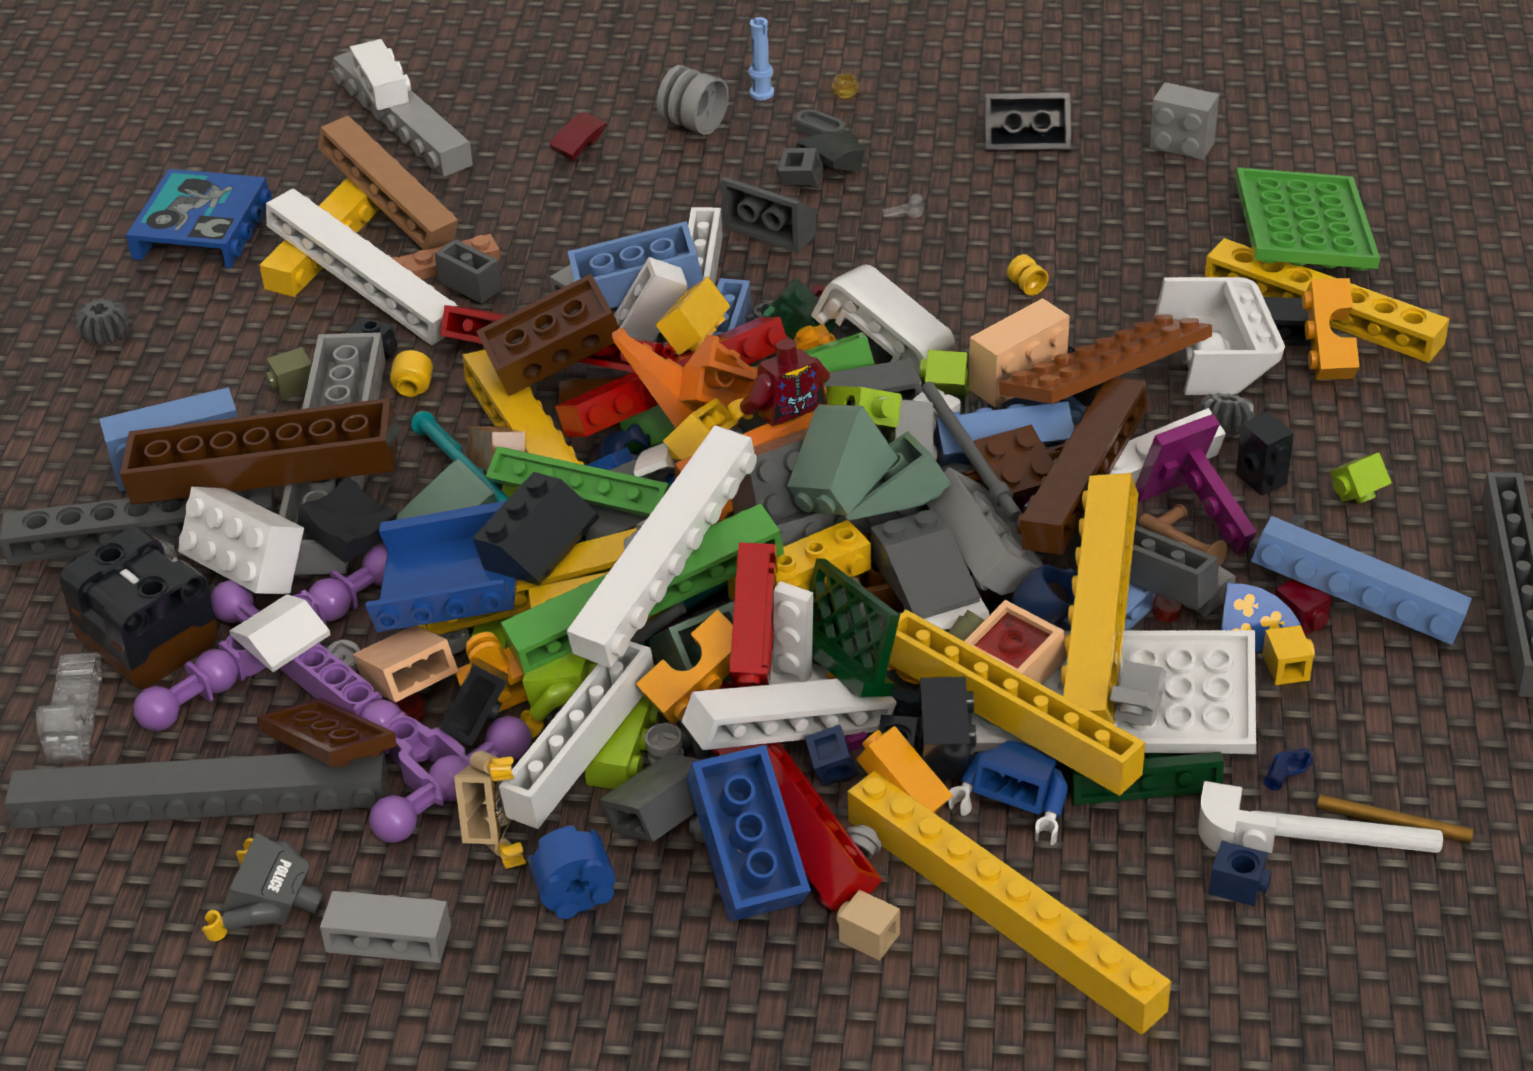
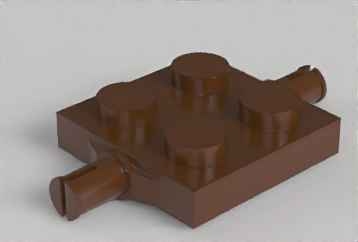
M1032 425L973 441L999 480L1008 485L1013 493V499L1036 493L1039 490L1042 478L1048 475L1053 460L1059 457L1064 445L1062 443L1050 448L1045 447ZM976 469L962 472L964 476L975 482L983 481Z

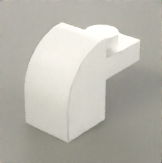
M1204 781L1198 821V832L1204 844L1216 853L1219 850L1221 841L1272 853L1278 816L1240 810L1243 787Z

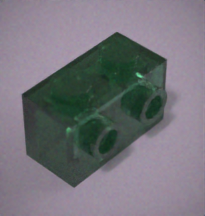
M796 277L776 296L763 312L766 317H780L785 334L792 340L795 339L796 333L806 326L816 327L821 325L811 316L819 298ZM829 319L824 324L829 334L838 325L835 323L836 319Z

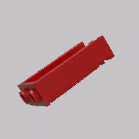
M739 542L729 671L733 688L770 685L773 646V590L777 586L776 574H778L776 544Z

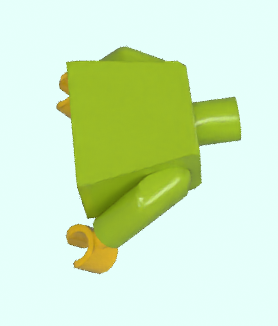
M572 652L524 675L522 682L530 704V711L524 710L521 713L520 719L530 729L532 739L542 731L544 726L542 720L553 709L567 703L598 663L575 655Z

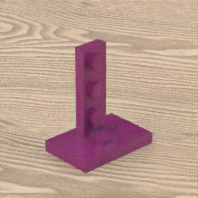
M1211 414L1155 435L1135 484L1139 494L1138 501H1143L1187 484L1192 491H1195L1203 503L1206 514L1213 518L1221 530L1224 541L1231 545L1237 555L1248 551L1249 543L1254 540L1257 531L1206 457L1220 425L1215 416Z

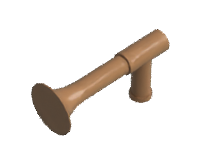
M1182 504L1175 505L1173 509L1158 518L1149 513H1144L1140 517L1139 525L1142 528L1177 542L1182 541L1192 548L1218 557V565L1220 566L1224 562L1227 555V544L1225 541L1219 540L1213 545L1205 544L1175 529L1171 525L1187 516V510Z

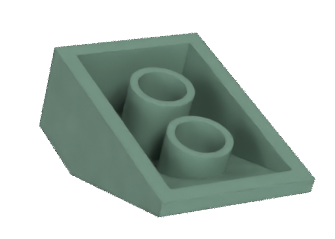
M907 431L889 444L898 457L896 462L848 516H844L850 521L924 505L926 502L940 497L944 489L950 486L951 483L932 454Z

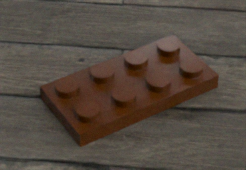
M322 698L257 716L259 731L291 746L293 749L309 755L311 758L328 764L332 768L345 767L350 764V760L360 757L372 758L383 754V750L397 746L394 731Z

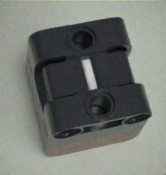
M139 526L131 527L69 563L61 572L60 584L76 638L138 689H146L182 667L186 662L191 661L211 648L216 642L218 631L206 577L183 560L173 562L165 555L162 544Z

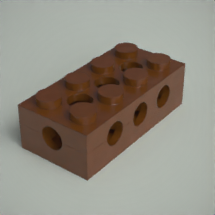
M589 274L476 332L508 396L614 344L612 333L620 329L593 275Z

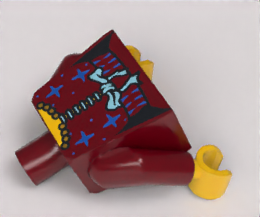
M780 340L776 343L777 356L762 361L758 365L757 377L749 395L745 399L740 398L731 402L727 408L734 422H738L742 417L746 420L752 419L753 414L756 413L773 427L815 411L819 404L828 405L824 385L830 378V372L817 357L809 356L803 350L797 349V344L794 340Z

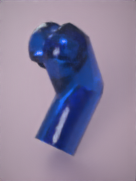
M1306 748L1278 753L1273 759L1264 779L1265 786L1270 790H1280L1286 777L1301 774L1308 770L1314 760L1312 753Z

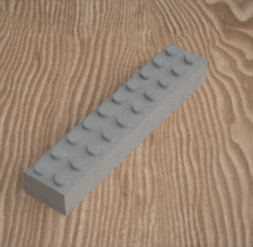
M381 333L318 334L302 409L379 399L386 364ZM365 475L350 477L358 483L361 489L363 488ZM347 478L285 485L279 515L297 524L298 508L300 505L307 501L321 499ZM303 531L294 575L330 574L333 570L340 574H347L349 561L344 563Z

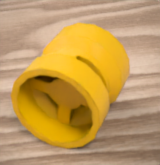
M1027 254L1014 258L1007 268L1008 278L1013 283L1019 285L1020 289L1029 296L1040 293L1046 287L1049 280L1047 271L1037 265L1035 260Z

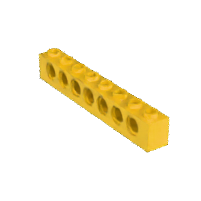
M1225 238L1207 255L1205 277H1242L1250 279L1258 285L1263 297L1302 298V293L1307 290L1311 280L1337 279L1304 266L1293 265L1290 262L1276 261L1275 263H1264L1260 260H1255L1251 247ZM1350 283L1353 308L1348 318L1329 322V326L1430 363L1446 342L1450 318Z

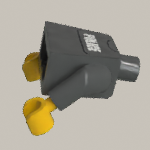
M256 833L254 839L248 838L244 841L245 851L238 850L236 852L240 868L230 886L222 909L226 912L221 916L218 911L210 910L205 915V920L209 926L202 927V931L209 941L215 942L223 939L228 930L255 925L285 924L293 906L315 914L323 892L303 885L310 865L301 858L289 842L271 841Z

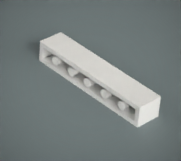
M629 641L627 651L623 656L617 658L611 668L597 664L512 769L514 779L503 780L499 785L507 818L539 829L642 698L643 693L636 683L654 668L650 647Z
M839 679L695 691L691 694L682 723L703 750L805 740L807 735L837 725H841L845 735L858 734L863 731L866 733L876 732L879 730L881 714L892 715L897 702L892 696L860 697Z

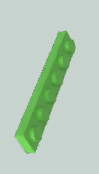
M499 446L496 448L485 476L491 482L519 488L533 472L562 479L588 504L645 517L650 516L671 487V485L665 482Z

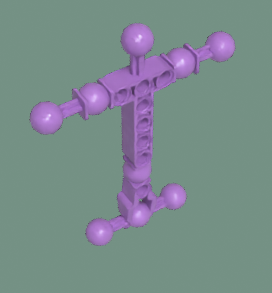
M382 543L371 547L363 556L362 568L345 578L339 572L333 570L330 572L331 578L318 580L308 592L302 590L300 594L293 596L306 600L325 625L326 621L331 622L341 619L349 610V607L353 610L358 608L356 593L370 584L382 586L388 553L385 545ZM232 580L219 583L211 592L210 599L213 613L217 619L231 624L242 623L260 612L253 606L254 600L251 591ZM229 635L226 641L218 643L219 649L203 652L195 660L194 664L190 661L184 664L188 678L170 689L160 686L144 689L135 698L134 717L141 727L150 731L158 732L168 729L177 720L181 704L197 694L211 702L214 700L213 694L228 691L234 685L237 678L243 681L246 679L245 677L260 672L266 666ZM317 643L279 668L316 699L322 698L395 732L397 746L384 750V753L391 754L392 760L401 768L404 784L413 789L414 792L406 798L395 795L381 798L371 808L370 828L377 838L385 842L396 843L406 840L415 831L417 815L434 803L443 806L444 801H457L454 776L470 765V756L474 752L486 751L498 758L512 756L513 761L521 759L531 745V731L526 723L517 717L504 716L496 719L487 728L485 743L466 755L465 748L451 735L439 728L430 729L422 725L416 719L408 717L405 712H402L397 704L383 700L382 694L378 691L374 692L372 685L320 643ZM425 760H429L431 762L436 761L430 767L429 774L418 764V762H422Z

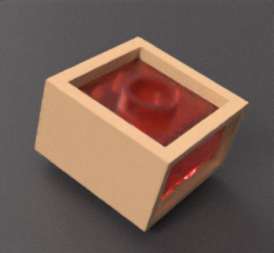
M1007 600L964 641L1040 684H1043L1066 660L1064 630Z

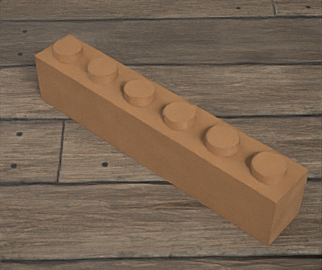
M346 116L320 128L318 149L423 250L444 246L455 239L458 219L455 215L444 207L433 194L426 190L415 177L408 173L396 159L390 156L378 142L372 139L360 125L349 116Z

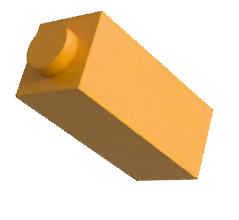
M895 726L884 734L877 730L862 743L865 750L856 760L868 775L873 771L877 772L933 813H936L953 797L952 793Z

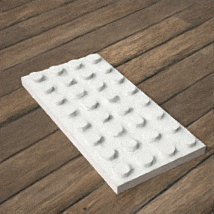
M1255 630L1124 631L1119 687L1124 661L1159 666L1167 671L1161 705L1155 723L1152 726L1115 720V726L1144 741V753L1221 752V754H1256ZM1019 631L1040 643H1043L1050 636V634L1044 631ZM1064 631V638L1066 635H1071V631ZM1067 655L1066 660L1042 684L1061 696L1064 693L1061 669L1063 665H1067ZM976 713L971 714L972 724L976 725V747H974V752L994 749L1006 741H1015L1033 747Z

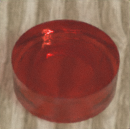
M413 693L397 702H393L408 717H412L418 722L425 718V703L420 695Z

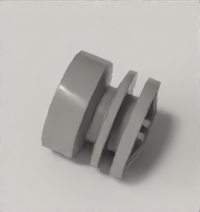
M684 65L674 66L668 71L658 90L657 112L660 119L668 123H673L680 127L684 126L702 135L711 134L717 129L724 118L728 106L729 91L726 82L719 77L707 73L702 74Z

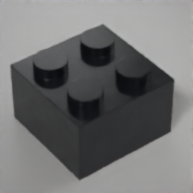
M966 677L920 678L917 708L919 755L939 779H961L967 770V765L974 759L976 725L972 724L971 716L974 713L973 691H966Z

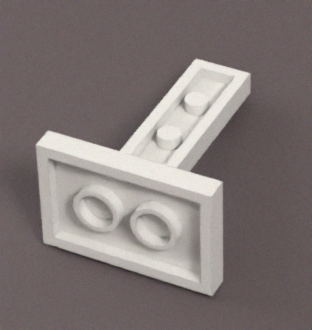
M780 581L773 590V649L770 685L830 680L826 677V674L829 672L826 668L812 663L813 592Z

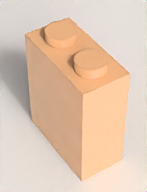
M419 626L408 627L352 654L360 676L372 685L373 691H378L382 696L393 702H397L459 672L447 639Z

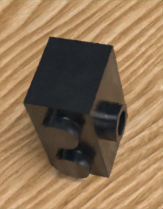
M1268 411L1241 424L1236 475L1261 496L1288 483L1294 432Z
M476 657L445 713L439 729L472 746L486 720L493 722L499 712L502 703L497 700L507 684L509 674Z

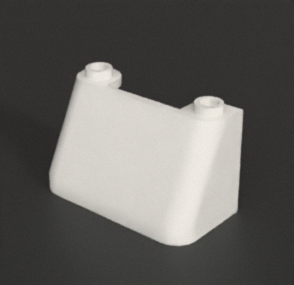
M861 265L836 277L825 287L811 314L820 324H825L829 319H836L835 323L840 326L848 319L893 356L891 362L912 359L919 377L921 359H927L928 350L951 351L955 344L953 333L948 327L871 265Z

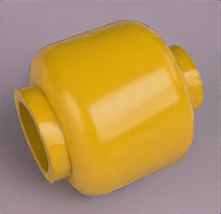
M407 350L397 354L393 360L390 373L392 387L401 395L407 397H414L425 393L430 386L433 373L431 359L424 353L415 350Z

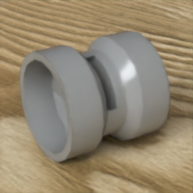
M659 723L647 730L645 742L646 749L648 750L649 766L668 753L684 756L682 735L677 726L670 723Z

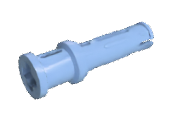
M758 17L755 18V22L753 19L750 21L752 65L749 68V76L752 78L750 96L755 100H767L774 95V88L771 86L773 68L769 64L768 21L765 18Z

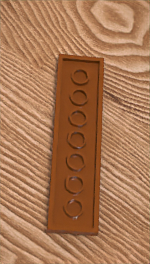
M1170 314L1156 315L1154 320L1136 323L1135 327L1129 330L1116 331L1112 337L1098 338L1090 346H1078L1075 348V352L1056 355L1054 360L1050 362L1036 363L1030 370L1013 372L1012 377L999 382L1000 395L1053 404L1212 337V324L1199 323L1197 318L1177 320L1173 319V315Z

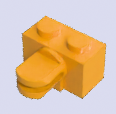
M482 632L472 636L466 643V652L470 664L458 668L459 672H456L460 686L477 657L509 674L507 684L497 700L502 703L499 712L527 701L528 698L522 682L525 674L510 648L503 650L500 641L492 632Z

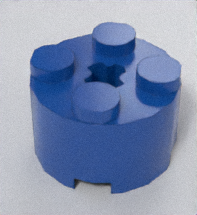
M575 826L553 830L538 841L540 847L534 855L529 854V869L541 902L548 910L554 911L558 918H572L577 912L588 910L597 904L609 902L615 894L613 889L615 883L614 869L601 837L593 829H590L589 833L586 831H576Z

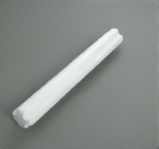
M1251 811L1278 816L1275 836L1434 853L1440 852L1443 846V833L1440 830Z

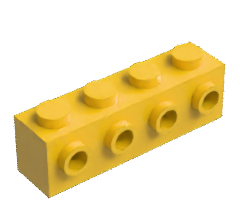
M845 520L784 546V554L777 557L778 574H776L777 585L781 581L809 591L816 558H825L849 577H854L871 569V543L850 521ZM825 576L824 580L825 588H829L827 576ZM736 577L727 580L728 597L732 602L735 601Z

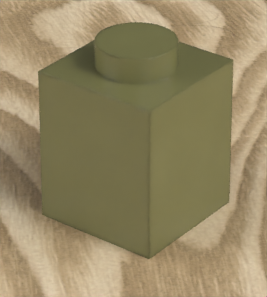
M302 347L266 358L269 371L265 372L267 384L270 390L275 389L281 400L306 392L312 362Z

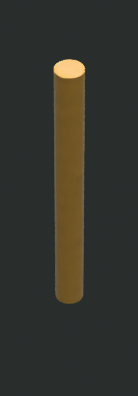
M1322 794L1319 795L1317 809L1387 825L1440 830L1443 833V838L1470 844L1474 831L1473 828Z

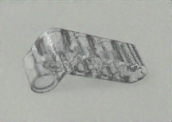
M98 652L62 654L60 656L51 705L39 706L37 709V730L49 764L87 761L89 758L102 680V662Z

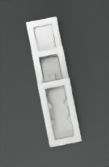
M662 443L643 451L636 461L633 472L637 477L657 481L667 477L669 473H674L677 461L670 456L669 447Z

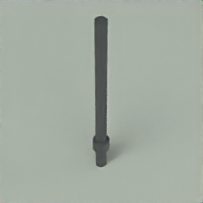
M926 382L922 386L923 393L929 402H933V408L989 488L988 494L996 506L1003 509L1011 522H1017L1022 512L1013 500L1012 491L1005 482H1001L935 385L932 382Z

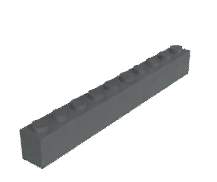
M384 750L380 756L372 758L360 757L350 760L349 765L340 768L329 767L328 764L311 758L305 753L16 770L11 773L5 807L13 829L373 807L381 798L387 797L389 773Z

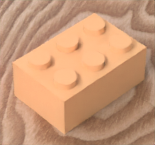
M1042 298L971 336L968 389L993 407H997L1014 398L1000 395L999 382L1012 377L1013 372L1030 370L1036 363L1050 362L1054 360L1056 355L1067 354L1070 316Z

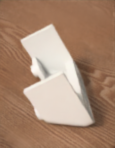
M1242 277L1163 278L1155 316L1170 314L1173 315V319L1177 320L1197 318L1199 323L1212 324V332L1219 333L1230 345V350H1193L1183 390L1185 395L1238 394L1282 359L1285 348L1284 342L1255 282Z

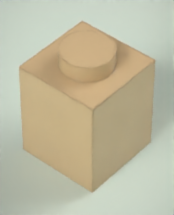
M861 890L855 894L850 902H844L838 911L836 921L839 923V941L879 961L900 935V909Z

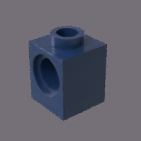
M841 725L805 736L814 770L823 786L859 775L850 743Z
M1221 841L1211 871L1209 894L1255 907L1259 893H1267L1271 880L1272 870L1266 869L1268 853Z

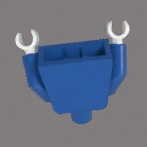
M1006 741L994 749L980 751L974 756V759L960 779L962 785L949 790L953 797L948 801L949 809L952 810L957 802H961V815H967L972 809L970 792L973 790V792L1038 815L1042 812L1045 816L1036 822L1034 839L1037 842L1039 833L1048 831L1052 834L1050 841L1052 846L1057 841L1058 823L1056 818L1061 816L1068 786L1062 772L1056 769V759L1035 747L1015 741Z

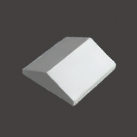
M286 594L231 629L230 635L268 669L274 672L330 636V630L306 600Z

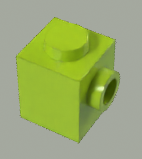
M1379 452L1360 457L1329 471L1333 479V487L1342 502L1353 499L1356 500L1357 504L1366 502L1376 497L1374 491L1392 483Z

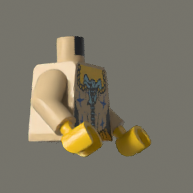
M476 751L470 756V765L454 776L462 843L485 844L494 854L501 857L505 869L524 865L526 862L522 854L523 847L521 842L511 844L504 837L512 819L506 817L499 790V785L503 780L514 779L511 765L513 758L512 756L498 758L486 751Z

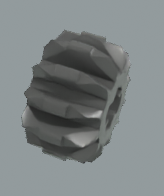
M102 297L100 300L91 299L90 303L81 304V309L76 311L75 320L78 333L89 344L98 342L102 345L108 341L113 343L115 338H123L124 332L129 330L127 310L124 308L123 303L117 302L116 298L106 300L105 297Z
M1229 393L1208 394L1201 399V405L1198 408V412L1209 408L1225 433L1233 436L1240 434L1241 424L1254 418L1255 414L1253 412L1254 404L1249 399L1241 398L1239 395H1230Z

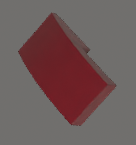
M582 112L568 122L550 142L551 150L575 161L587 144L593 146L608 125L606 122L586 112Z

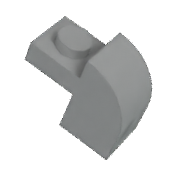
M1124 661L1120 687H1112L1110 701L1116 704L1114 720L1152 726L1155 723L1161 705L1167 671L1159 666Z

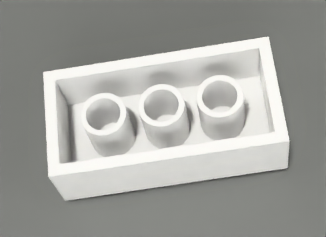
M191 487L190 496L186 503L183 530L179 537L178 552L254 593L290 594L304 527L225 488Z

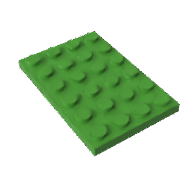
M1237 167L1235 181L1255 260H1260L1264 263H1275L1276 261L1290 262L1297 266L1317 264L1326 268L1343 266L1359 271L1378 269L1380 256L1353 176Z

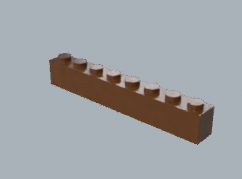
M1113 378L1105 381L1101 389L1096 390L1094 400L1090 406L1086 407L1080 423L1075 424L1071 438L1064 442L1061 454L1053 460L1051 470L1047 476L1042 478L1039 490L1035 495L1031 496L1024 514H1020L1018 517L1017 534L1021 535L1023 550L1057 555L1064 554L1079 528V520L1085 517L1082 494L1084 490H1088L1089 476L1108 475L1111 473L1147 411L1146 381Z

